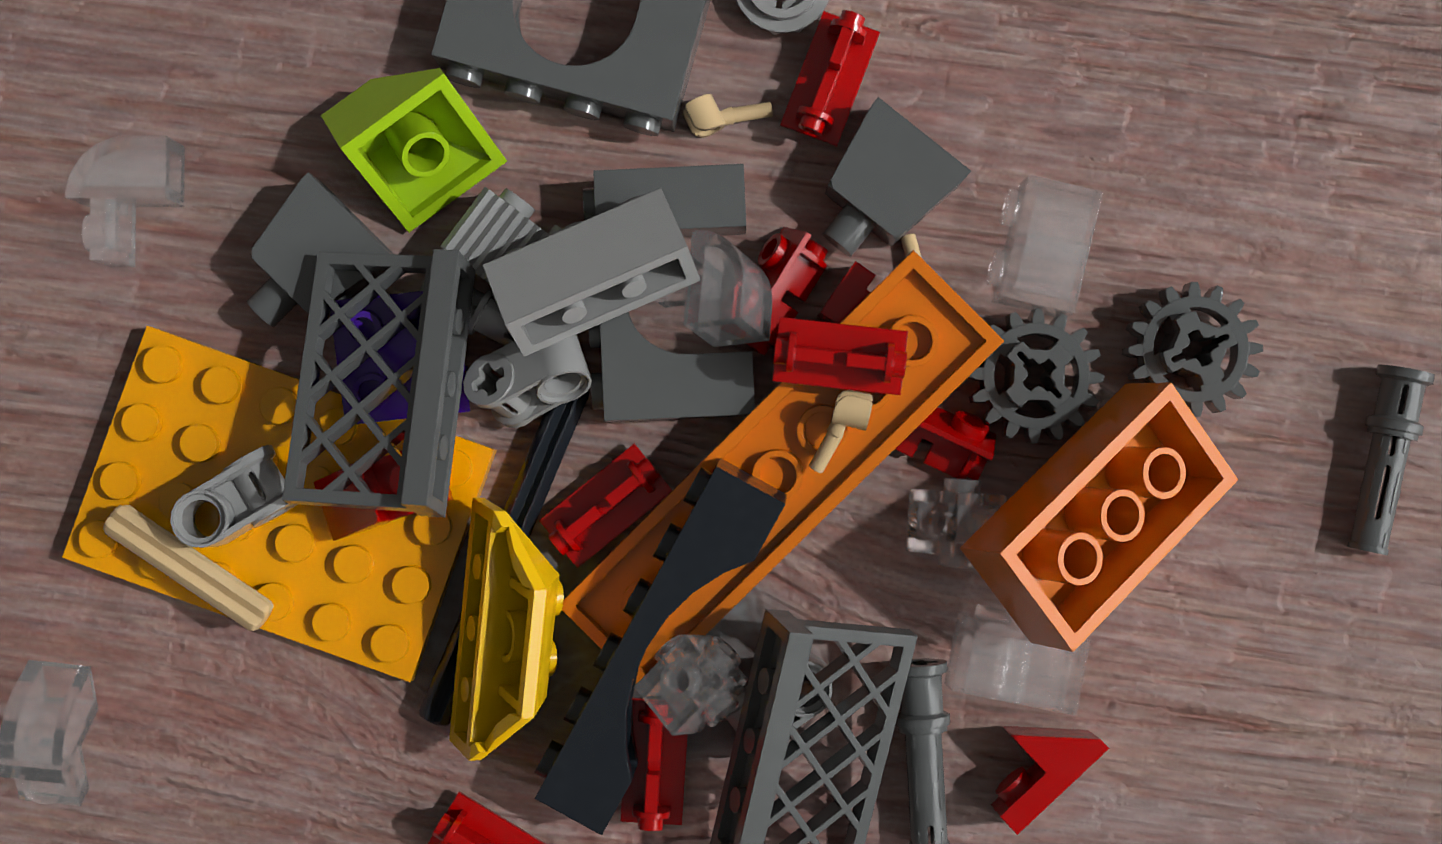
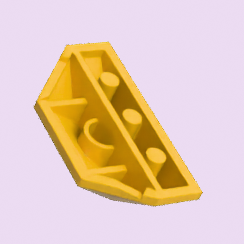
M472 498L449 741L468 761L482 760L532 720L545 701L549 676L555 673L557 666V649L553 641L555 616L561 613L564 600L559 573L510 515L485 498Z

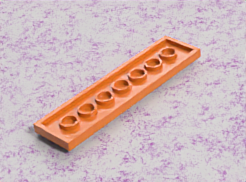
M914 250L840 322V324L908 331L905 377L902 381L901 395L858 391L873 396L872 410L866 431L846 426L843 438L824 472L818 473L809 467V464L828 432L827 428L831 423L838 395L848 389L780 382L564 598L562 611L602 649L611 632L622 638L633 619L632 616L623 612V609L640 578L652 583L663 562L653 557V554L670 523L682 528L690 515L693 506L684 502L683 499L701 467L713 473L721 458L787 494L786 504L755 560L723 573L693 592L665 620L648 645L639 665L636 684L645 693L663 678L1004 342Z

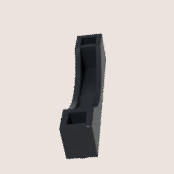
M721 458L713 473L702 467L700 468L683 499L684 502L693 506L684 526L680 528L670 523L653 554V557L663 562L652 583L640 578L623 609V612L633 617L622 638L612 632L610 633L593 664L594 667L603 671L593 692L581 686L563 719L574 725L563 745L552 739L534 774L544 778L535 797L536 800L600 835L603 834L631 784L638 765L633 737V695L639 665L648 645L665 620L693 592L723 573L755 560L786 504L787 494Z

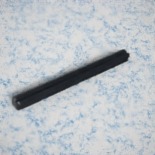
M588 391L578 399L563 403L544 413L504 510L528 538H530L588 400ZM461 612L419 710V715L423 719L438 726L446 727L451 723Z

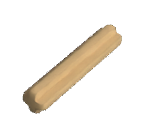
M119 505L107 518L103 526L106 535L247 630H258L270 616L274 607L271 600L191 546L182 543L172 533L132 506Z

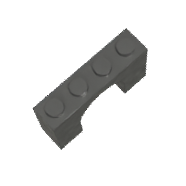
M446 0L431 55L440 68L446 70L445 76L448 80L473 88H480L482 80L506 86L504 94L532 104H540L542 96L565 102L563 109L566 112L585 119L599 120L601 113L624 119L623 126L625 128L649 136H658L660 129L675 132L711 0H641L636 20L629 36L614 53L592 64L570 66L558 64L542 57L525 42L520 28V11L523 0Z
M744 164L593 170L594 188H583L584 221L618 207L632 197L643 196L661 188L683 237L746 234ZM629 312L589 329L590 348H601L602 373H591L593 410H604V421L608 423L742 417L749 415L755 409L752 351L678 354L665 351L650 343L637 331Z

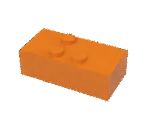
M1171 382L1126 383L960 549L1030 643L1074 652L1238 481V478Z

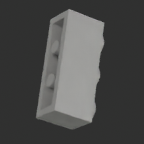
M661 188L643 196L632 197L618 207L585 221L572 223L560 232L525 247L514 248L502 257L483 264L505 326L524 357L701 281L685 239Z

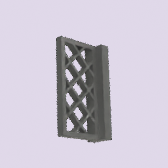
M434 249L433 256L318 251L282 497L283 501L289 504L415 512L420 516L446 517L476 270L459 250ZM335 270L360 271L369 282V285L341 308L331 296ZM370 271L384 273H382L378 278H375ZM405 273L425 274L423 294L402 311L385 290ZM380 296L396 317L367 340L351 318L376 297ZM329 307H330V308L334 311L335 314H333V315L328 319ZM418 316H420L419 327L417 329L415 325L412 323V321H414ZM345 325L361 346L333 369L323 357L324 342ZM406 327L417 340L415 356L394 373L377 351ZM371 357L388 379L359 402L342 380ZM322 369L326 376L319 381L320 370ZM412 377L411 389L409 391L404 383ZM336 387L353 409L328 430L324 431L314 419L316 402ZM398 390L409 403L407 419L390 434L386 435L369 413L394 391ZM362 419L380 442L351 465L334 442ZM313 432L317 439L310 444L311 434ZM404 440L401 454L395 446ZM327 449L344 472L323 490L304 489L307 465ZM388 452L400 466L397 495L373 493L360 477ZM353 483L360 492L343 490Z
M765 609L710 844H766L764 841L768 827L787 812L790 813L799 828L779 844H807L808 842L820 844L816 836L842 815H845L849 821L844 844H865L918 638L915 633L910 629L803 620L797 619L789 611ZM813 640L835 641L842 654L814 675L807 665ZM847 642H851V643H855V644H854L852 647H849V645L847 644ZM880 645L894 646L890 664L870 679L859 661ZM852 667L863 685L837 706H834L824 688ZM817 695L828 713L799 734L793 726L796 710ZM870 700H873L878 707L875 723L855 738L845 720ZM838 727L848 744L820 765L809 748L834 728ZM803 754L813 771L784 793L778 784L781 771L794 759ZM858 757L863 764L861 778L856 784L840 795L830 779ZM824 785L834 801L805 823L795 806L820 786Z

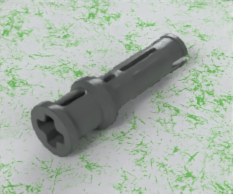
M1380 364L1376 370V375L1381 378L1374 414L1368 415L1365 421V426H1368L1367 432L1373 435L1360 487L1351 538L1348 541L1347 547L1388 555V545L1401 494V485L1411 441L1418 442L1419 436L1423 435L1424 426L1418 422L1426 386L1434 384L1435 374L1411 368Z
M912 659L900 705V713H898L895 724L898 727V732L905 734L911 837L909 844H928L927 828L929 826L931 844H950L947 833L942 733L948 730V725H950L951 721L950 713L944 711L942 674L948 671L947 661L943 659Z

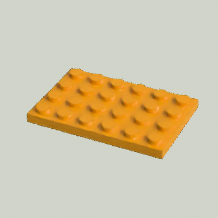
M146 326L62 558L226 616L106 535L103 526L116 507L119 505H130L176 536L170 524L171 511L176 501L184 494L219 475L227 466L239 458L266 445H272L276 455L273 461L285 479L299 379L164 330ZM330 390L316 402L314 419L324 431L328 430L344 416L340 393ZM406 419L376 423L388 435ZM363 423L355 424L337 439L334 444L348 462L353 464L380 441L368 426ZM313 432L311 434L310 444L317 439ZM457 435L455 436L449 485L453 500L447 502L445 518L420 516L415 513L333 541L322 507L298 504L279 517L249 530L230 543L219 547L192 548L272 601L274 605L272 612L260 629L404 681L412 682L417 674L470 526L472 498H480L497 449ZM404 440L395 446L399 451L403 450ZM327 449L307 465L304 489H315L314 481L342 469ZM209 501L203 503L195 514V524L203 535L211 536L220 524L219 511Z

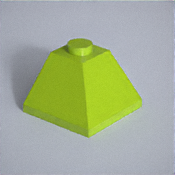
M440 68L370 79L321 115L340 149L409 233L507 162L506 158Z

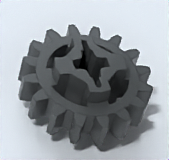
M1198 282L1185 284L1181 292V298L1172 286L1159 291V300L1162 306L1160 307L1157 303L1150 300L1143 302L1138 308L1147 319L1145 323L1131 322L1126 326L1125 330L1137 337V344L1123 348L1122 355L1129 358H1137L1138 363L1137 367L1126 374L1128 380L1144 378L1147 383L1169 382L1163 375L1167 373L1175 374L1185 379L1188 388L1193 387L1194 391H1187L1174 386L1195 417H1201L1203 402L1212 413L1222 412L1226 410L1223 395L1225 394L1232 399L1243 398L1247 393L1239 383L1240 378H1254L1259 375L1260 371L1255 366L1247 363L1249 355L1263 352L1262 344L1248 342L1247 334L1257 328L1259 324L1257 320L1240 321L1237 315L1245 304L1241 299L1226 305L1222 304L1223 287L1218 285L1209 288L1203 297H1201ZM1191 310L1201 311L1210 315L1220 326L1214 327L1201 322L1197 312H1191ZM1161 326L1165 335L1159 351L1154 353L1155 336ZM1212 340L1211 344L1202 347V351L1197 353L1194 359L1171 360L1173 356L1182 353V349L1186 348L1190 342ZM1230 347L1228 366L1223 373L1220 366L1227 348Z
M1035 308L1030 311L1027 324H1024L1017 312H1013L1005 316L1006 332L993 324L990 326L1004 342L981 364L980 368H977L967 378L972 381H980L981 390L974 392L968 397L970 403H981L984 401L987 403L989 409L981 420L985 424L993 423L998 419L1003 420L1004 425L1001 436L1006 439L1012 438L1019 428L1024 429V437L1027 444L1038 443L1041 429L1043 428L1051 440L1062 439V422L1065 421L1074 428L1081 427L1085 422L1082 415L1078 412L1079 407L1092 408L1097 407L1099 400L1087 391L1089 385L1104 382V375L1090 372L1088 363L1101 356L1099 349L1083 351L1079 345L1088 333L1085 328L1070 334L1064 331L1067 324V315L1061 313L1055 316L1050 324H1045L1043 310ZM1040 336L1053 341V343L1044 350H1033L1024 342L1020 343L1017 338ZM997 359L1005 368L1004 387L999 392H997L994 381ZM1069 362H1071L1073 369L1071 392L1064 386L1065 366ZM1038 364L1042 365L1045 372L1041 375L1040 381L1045 387L1037 386L1027 389L1023 381L1027 378L1028 372L1023 365L1028 367ZM1026 402L1038 403L1044 410H1048L1051 415L1043 418H1029L1019 415L1014 411L1022 407Z

